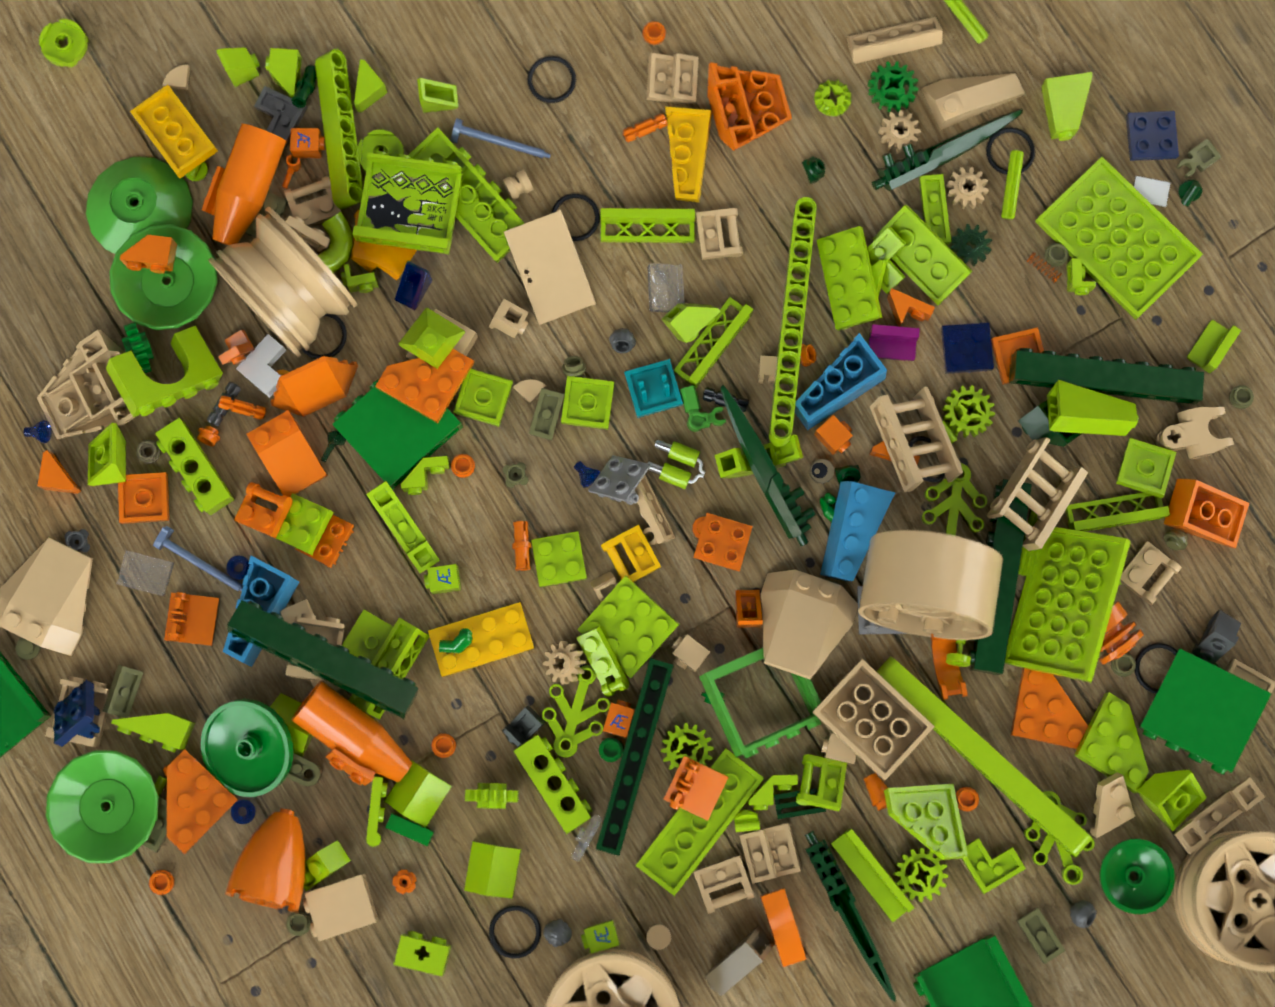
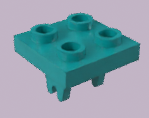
M670 359L624 372L637 418L683 406Z

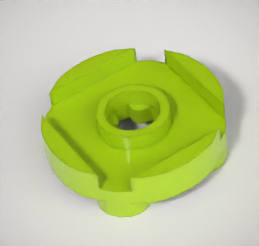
M60 19L59 22L49 23L44 27L39 37V45L43 55L52 64L74 67L87 51L88 38L77 23L68 19ZM65 38H68V45L61 48L58 43L59 40L64 41Z
M382 129L374 130L368 133V136L363 140L361 139L358 144L360 165L365 172L368 165L367 153H374V151H379L380 148H383L388 156L397 157L398 154L405 155L401 141L392 132Z

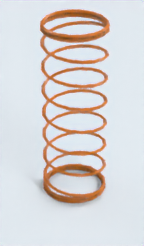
M1035 252L1030 256V258L1027 260V262H1029V260H1030L1032 257L1034 258L1033 255L1036 254ZM1060 273V274L1054 279L1055 281H1054L1053 283H1055V282L1057 281V279L1061 276L1062 273Z

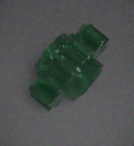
M966 224L964 232L958 228L955 232L956 236H952L951 243L956 245H953L950 249L953 252H957L956 255L962 258L965 264L971 261L972 266L975 267L978 259L981 262H985V255L991 253L992 249L987 246L991 244L992 239H985L988 231L984 230L980 233L978 231L979 225H976L971 230L970 225Z

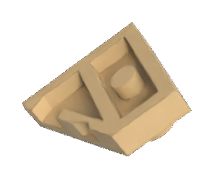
M289 215L283 219L311 249L320 252L327 247L330 239L325 236L323 231L308 227L297 216L291 217Z
M1117 772L1097 783V800L1093 813L1097 815L1095 827H1091L1090 831L1091 835L1096 838L1135 817L1123 775Z

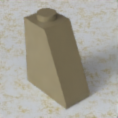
M758 925L706 974L704 978L707 980L709 987L722 996L763 962L775 943Z

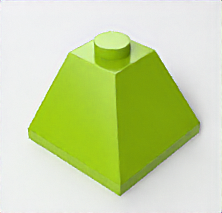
M426 307L398 344L438 369L465 334V330Z
M1189 769L1153 774L1137 790L1144 803L1171 831H1174L1207 798L1194 774Z

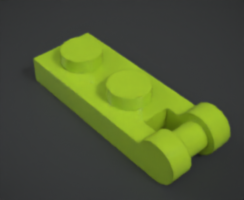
M600 626L579 635L577 640L601 684L603 694L606 697H610L617 690L623 691L628 689L629 681ZM610 675H613V676H614V678H615V681H614V682L611 681V679H610V677H609Z
M375 777L372 782L366 836L367 844L372 847L378 846L382 840L381 835L377 831L378 822L384 821L385 808L380 807L381 797L386 798L388 783H383V777Z

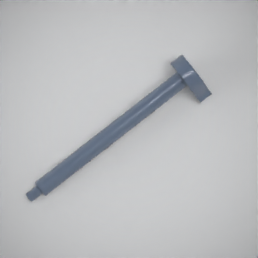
M458 118L455 120L451 142L458 143L461 133L533 156L550 159L551 154L546 153L545 150L463 126V120Z
M168 526L161 529L153 544L155 548L161 550L163 547H166L236 591L242 592L243 585L170 541L169 538L174 532L173 529Z

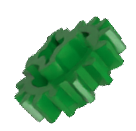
M888 61L885 68L879 65L877 72L873 71L870 78L872 80H869L867 85L870 87L868 95H874L871 101L872 104L880 103L878 109L881 110L885 106L887 107V113H890L892 108H895L898 113L901 106L907 109L909 102H914L916 98L914 94H917L919 89L915 87L918 79H912L914 75L913 70L910 72L906 71L908 65L905 64L901 68L898 61H896L894 66H891ZM879 80H881L882 85L880 90L878 89ZM906 84H907V86H908V93H907V94H905V90H904V87H905Z
M135 322L124 325L127 337L121 339L125 352H133L144 373L152 372L149 360L154 359L145 331L139 333Z

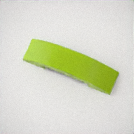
M387 481L366 494L420 574L440 561Z

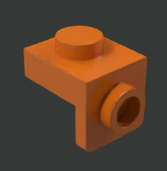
M239 330L226 338L225 343L229 350L218 357L223 365L230 362L236 365L246 359L245 355L255 350L245 330Z

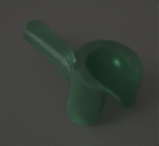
M338 431L328 433L327 440L329 444L320 459L321 461H327L335 445L345 444L346 439Z

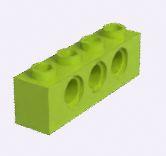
M181 418L176 419L155 433L159 439L156 441V444L163 453L167 452L171 457V460L168 461L170 466L176 473L180 471L184 478L181 481L183 486L189 493L191 491L197 498L194 500V503L201 512L205 511L212 515L235 500ZM185 443V450L180 454H176L175 449L177 445ZM195 462L198 463L197 471L189 473V465ZM210 482V490L207 493H201L202 484Z
M537 735L513 752L565 833L568 834L592 817L589 813L593 810L586 799L581 801L576 794L579 788L572 778L567 780L563 774L566 768L559 757L554 760L549 752L553 748L547 738L541 739ZM540 755H544L548 759V766L542 770L535 766V759ZM558 776L561 779L562 785L558 790H551L549 788L548 780L550 777ZM567 796L572 797L575 801V807L571 811H565L561 806L562 799Z

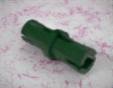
M314 65L306 66L302 78L297 81V89L291 99L292 104L297 108H304L309 96L315 90L317 75Z

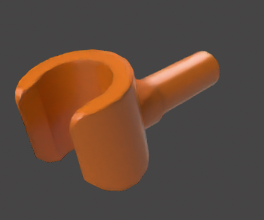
M292 154L286 158L288 170L282 187L285 189L288 188L294 172L301 169L300 157L297 163L291 164Z

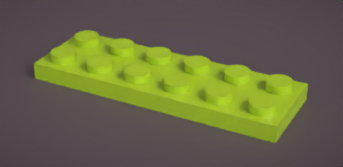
M726 748L710 767L729 778L709 820L707 821L679 808L635 865L673 896L681 889L764 780L761 775L738 757H735Z

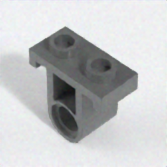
M1219 609L1210 619L1199 644L1194 645L1191 653L1214 664L1236 645L1239 638L1236 635L1241 622Z

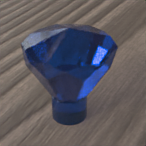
M43 420L33 427H25L23 433L25 437H33L41 443H48L51 439L52 430L49 422Z
M581 461L577 462L574 466L575 470L579 473L580 484L583 488L591 486L600 474L599 470L586 467Z

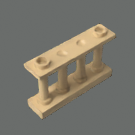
M923 387L913 397L914 400L892 404L889 396L883 395L869 406L904 492L913 491L923 482L925 477L944 473L949 483L953 482L963 473L961 462L956 456L928 387ZM918 409L922 422L903 426L899 423L896 413ZM926 430L931 443L910 447L905 435ZM936 452L940 462L939 465L918 468L914 456Z
M1047 437L1035 439L1028 444L1025 456L1001 494L991 503V510L987 514V517L990 519L1004 515L1026 534L1023 547L1028 551L1042 549L1088 474L1082 467L1067 470L1044 450L1050 441ZM1038 459L1042 460L1061 477V482L1057 488L1053 487L1033 470ZM1027 477L1049 495L1050 500L1046 507L1040 505L1021 489ZM1015 496L1037 514L1038 520L1034 526L1028 524L1009 508Z

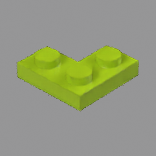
M887 227L867 247L871 266L879 260L887 261L881 286L886 294L906 277L890 260L906 244L891 227Z
M979 838L966 845L968 856L961 858L982 894L989 892L1026 869L1013 847L991 859Z

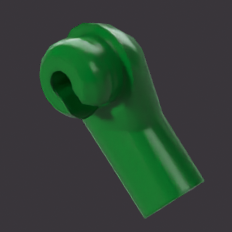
M827 492L824 497L821 496L819 503L823 515L832 523L835 510L832 504L836 502V498L830 492Z
M467 628L461 629L459 635L453 641L440 640L439 652H463L472 643L471 630Z

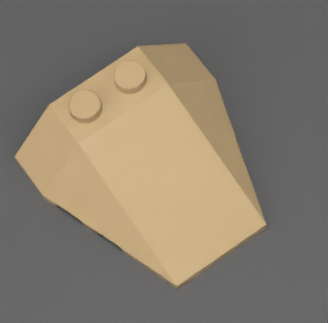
M96 330L78 343L75 353L70 359L65 360L63 363L64 367L58 375L52 377L37 397L57 439L103 430L112 422L121 426L134 419L106 370L110 358L125 352L102 330Z
M48 538L0 588V627L40 647L73 656L83 635L84 612H86L87 589H89L93 558L52 538Z
M795 569L767 573L760 594L762 602L764 664L811 680L829 654L852 627L858 603L841 585Z

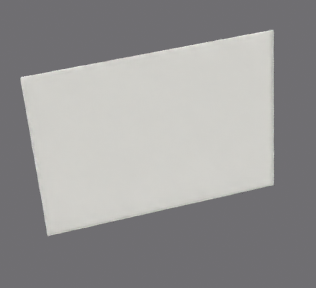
M1136 176L1134 188L1151 204L1166 207L1170 183Z

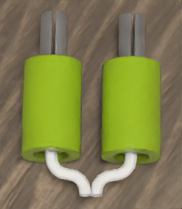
M660 440L656 441L655 448L668 452V458L693 468L699 462V471L701 473L696 475L693 480H690L692 473L667 463L662 467L648 462L647 464L651 465L648 470L660 474V480L686 490L688 483H695L698 478L704 477L703 463L699 459L701 451L676 441L672 445Z

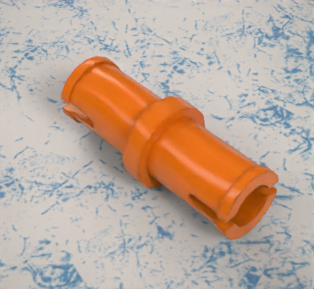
M528 521L513 522L515 543L512 544V549L515 550L516 571L531 570L529 556L531 543L528 536Z

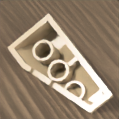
M1016 73L942 79L921 89L940 130L1025 95Z

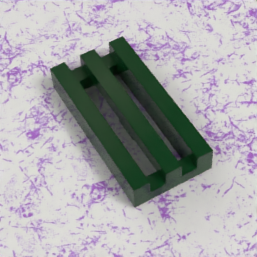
M817 788L810 789V794L817 793ZM800 791L773 795L777 819L826 812L825 808L820 807L781 813L783 808L802 806L796 803V801L780 804L779 799L796 797Z

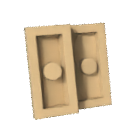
M651 53L648 63L646 100L695 103L698 57L676 53L674 56Z
M790 822L740 835L752 884L803 871Z

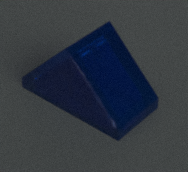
M407 261L394 300L416 310L433 280L430 272Z

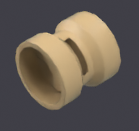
M524 170L517 172L516 176L512 178L507 177L502 180L512 201L519 198L522 193L533 191L532 184Z

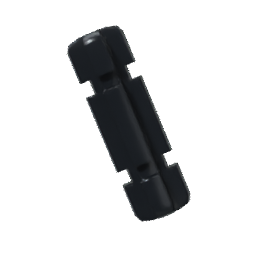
M705 388L702 397L704 401H714L715 404L726 407L721 391L715 392V389ZM732 395L742 412H746L749 400L742 397L738 399L736 398L737 396Z

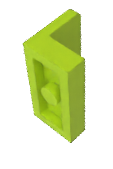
M1211 320L1189 352L1187 359L1209 374L1217 369L1241 330L1234 325L1226 329L1216 321Z

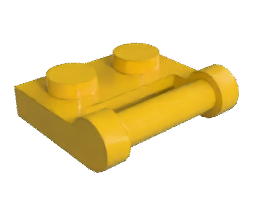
M639 524L601 545L603 551L609 555L621 580L624 576H628L635 582L661 568ZM620 543L636 570L631 575L615 548Z

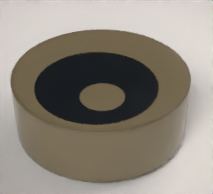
M816 460L810 467V477L818 484L829 482L834 475V467L828 460Z

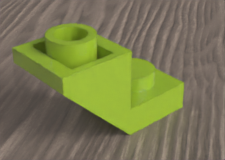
M448 456L423 458L401 483V489L404 492H408V495L422 494V490H428L426 471H430V474L445 473V470L450 469Z
M798 775L770 776L748 799V805H753V810H768V805H774L773 785H777V790H792V785H798Z

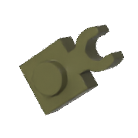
M1206 139L1187 153L1190 159L1180 161L1177 169L1187 166L1189 172L1184 176L1187 179L1195 173L1196 168L1203 172L1222 156L1211 142Z

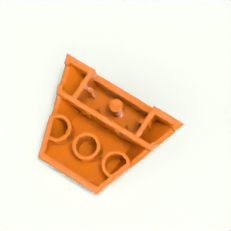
M709 63L707 96L719 138L733 151L792 119L780 75L755 70L748 72L738 70L734 66L727 68L717 66L718 63Z
M327 356L316 359L280 376L276 385L277 391L273 393L275 399H271L270 403L273 407L285 411L289 410L291 413L302 417L307 416L347 397L358 364L356 361L348 364L347 360L338 362L337 358Z

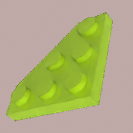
M1110 692L1105 693L1074 756L1107 777L1117 772L1124 777L1127 789L1133 793H1138L1137 790L1143 785L1149 770L1130 705Z
M954 784L895 787L884 790L888 815L941 860L960 859L968 856Z

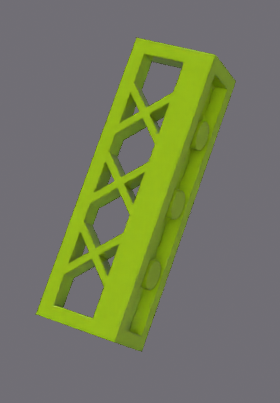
M601 208V242L694 243L695 209ZM606 224H616L621 231L616 236H606ZM633 224H639L644 229L639 236H633L627 230ZM656 224H662L668 231L663 236H656L651 229ZM679 225H690V236H679L674 230Z
M729 297L720 309L721 312L716 316V320L702 332L673 370L674 373L697 388L750 319L754 309L747 304L743 307ZM730 305L740 311L734 320L726 321L725 311ZM724 325L725 332L722 336L712 339V328ZM709 334V340H704ZM710 343L711 350L705 357H698L697 348L699 345ZM693 353H695V358L690 359ZM696 362L697 368L691 376H688L681 370L686 363Z
M1144 492L1071 504L1065 510L1069 529L1084 532L1164 519L1170 516L1168 506L1163 507L1162 498L1154 496L1157 508H1144L1141 505L1144 499L1154 496ZM1122 501H1128L1135 506L1133 511L1123 513L1117 508ZM1116 502H1117V504L1115 505V507L1110 504V503H1116ZM1099 505H1105L1112 510L1109 516L1099 517L1094 512ZM1082 509L1089 515L1085 520L1074 522L1072 510Z
M398 618L371 664L378 668L381 666L393 671L394 676L402 679L406 677L429 639V635L403 619ZM418 635H420L415 645H413ZM354 694L349 699L358 708L379 720L385 711L378 706L374 711L373 709L376 705Z
M847 829L830 843L891 922L896 921L905 912L909 913L914 909V906L852 829Z

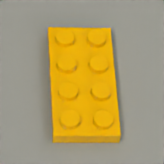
M168 84L130 111L179 178H182L218 152Z
M521 602L428 631L442 678L535 649ZM467 628L471 630L472 643L463 652H439L440 640L453 641L459 635L461 629Z

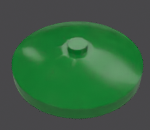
M238 699L220 706L209 716L201 734V754L207 771L232 794L242 797L264 795L278 787L285 780L291 769L294 747L290 731L282 717L274 709L260 701Z

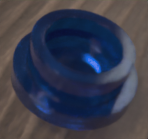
M240 555L232 557L226 566L229 576L237 580L244 579L249 569V560ZM237 564L243 565L241 572H236L235 567Z
M239 800L231 808V817L238 824H248L256 815V808L249 800ZM242 807L247 810V814L244 817L239 815V810Z

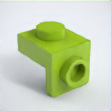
M349 263L344 264L345 271L341 272L343 285L348 286L350 292L368 293L373 291V288L379 287L374 272L353 276Z

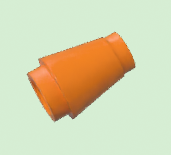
M877 773L864 778L863 780L873 807L876 806L878 811L887 808L884 790L888 788L886 784L878 777Z

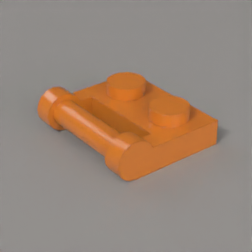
M250 482L247 485L246 496L234 521L276 539L291 508L292 498L286 495H277L261 488L255 482ZM257 497L278 505L276 512L256 504Z

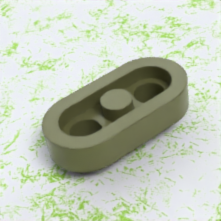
M294 753L292 766L287 778L303 786L316 785L322 775L320 767L316 763ZM309 769L313 771L311 779L305 776L306 771Z

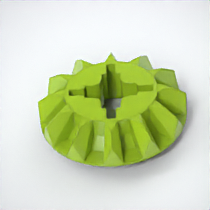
M828 79L823 84H820L815 91V105L821 113L827 116H839L849 108L851 92L847 88V84L844 85L839 80L830 81ZM830 90H832L834 95L840 96L836 100V106L832 99H826L830 95Z

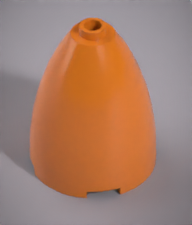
M280 808V812L272 813L254 832L234 866L225 891L226 895L233 897L237 893L240 894L239 898L242 901L274 909H283V907L289 906L288 911H299L305 881L306 856L302 828L298 817L294 816V811Z

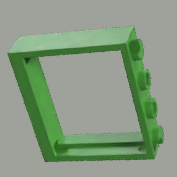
M763 648L708 671L699 677L735 757L744 755L746 759L759 753L757 748L765 745L766 749L779 744L778 738L786 735L787 739L801 734L799 729L806 725L809 730L821 724L819 718L812 713L821 703L812 681L791 673L810 716L747 745H743L715 684V680L763 660Z

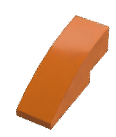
M781 888L761 895L760 898L782 966L785 967L806 960L785 889Z

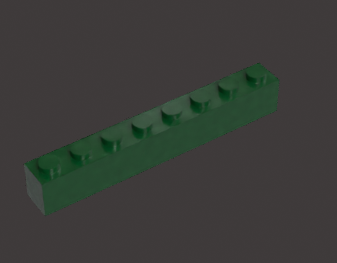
M1020 348L1019 351L1011 355L1009 384L1052 388L1058 380L1106 395L1185 404H1196L1203 400L1204 372L1196 371L1194 367L1173 369V366L1169 364H1160L1156 367L1150 366L1148 362L1130 364L1126 363L1124 359L1104 361L1103 357L1090 356L1089 359L1080 358L1079 354L1073 353L1065 354V356L1056 355L1054 351L1034 353L1033 349Z
M1003 479L999 482V485H995L993 499L1001 494L1009 480ZM1023 483L1021 489L1030 495L1032 484ZM1015 496L1009 508L1026 521L1028 506ZM1004 515L1002 517L989 518V522H992L993 525L992 531H988L986 537V546L997 551L1003 558L993 632L988 637L973 639L974 648L968 654L971 657V671L1001 675L1004 671L1024 532Z
M241 600L227 624L229 633L405 719L418 694L419 688L415 686V682L405 677L400 679L394 676L393 671L381 666L378 668L372 665V662L364 656L359 655L356 657L350 654V651L344 646L336 645L335 647L327 643L328 640L322 635L314 634L313 636L305 632L306 629L297 623H292L291 625L283 621L284 618L275 612L269 614L261 610L262 607L253 601L247 603Z
M650 658L596 850L617 856L620 855L673 670V664Z

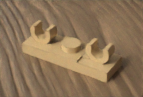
M645 474L635 488L636 494L639 495L637 503L640 507V514L650 526L644 529L643 533L652 532L654 534V539L649 542V545L670 542L675 539L674 533Z

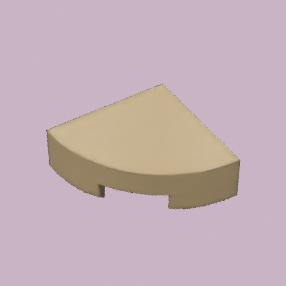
M181 65L172 69L166 75L163 86L165 87L168 84L171 89L188 90L189 65Z
M524 380L517 383L513 389L532 404L540 395L541 388L545 389L547 386L537 380Z

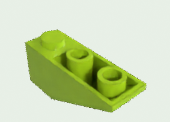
M170 713L113 719L111 722L117 725V730L122 733L131 735L133 731L140 734V740L151 744L156 740L163 743L161 748L174 753L177 749H185L195 726L194 722Z

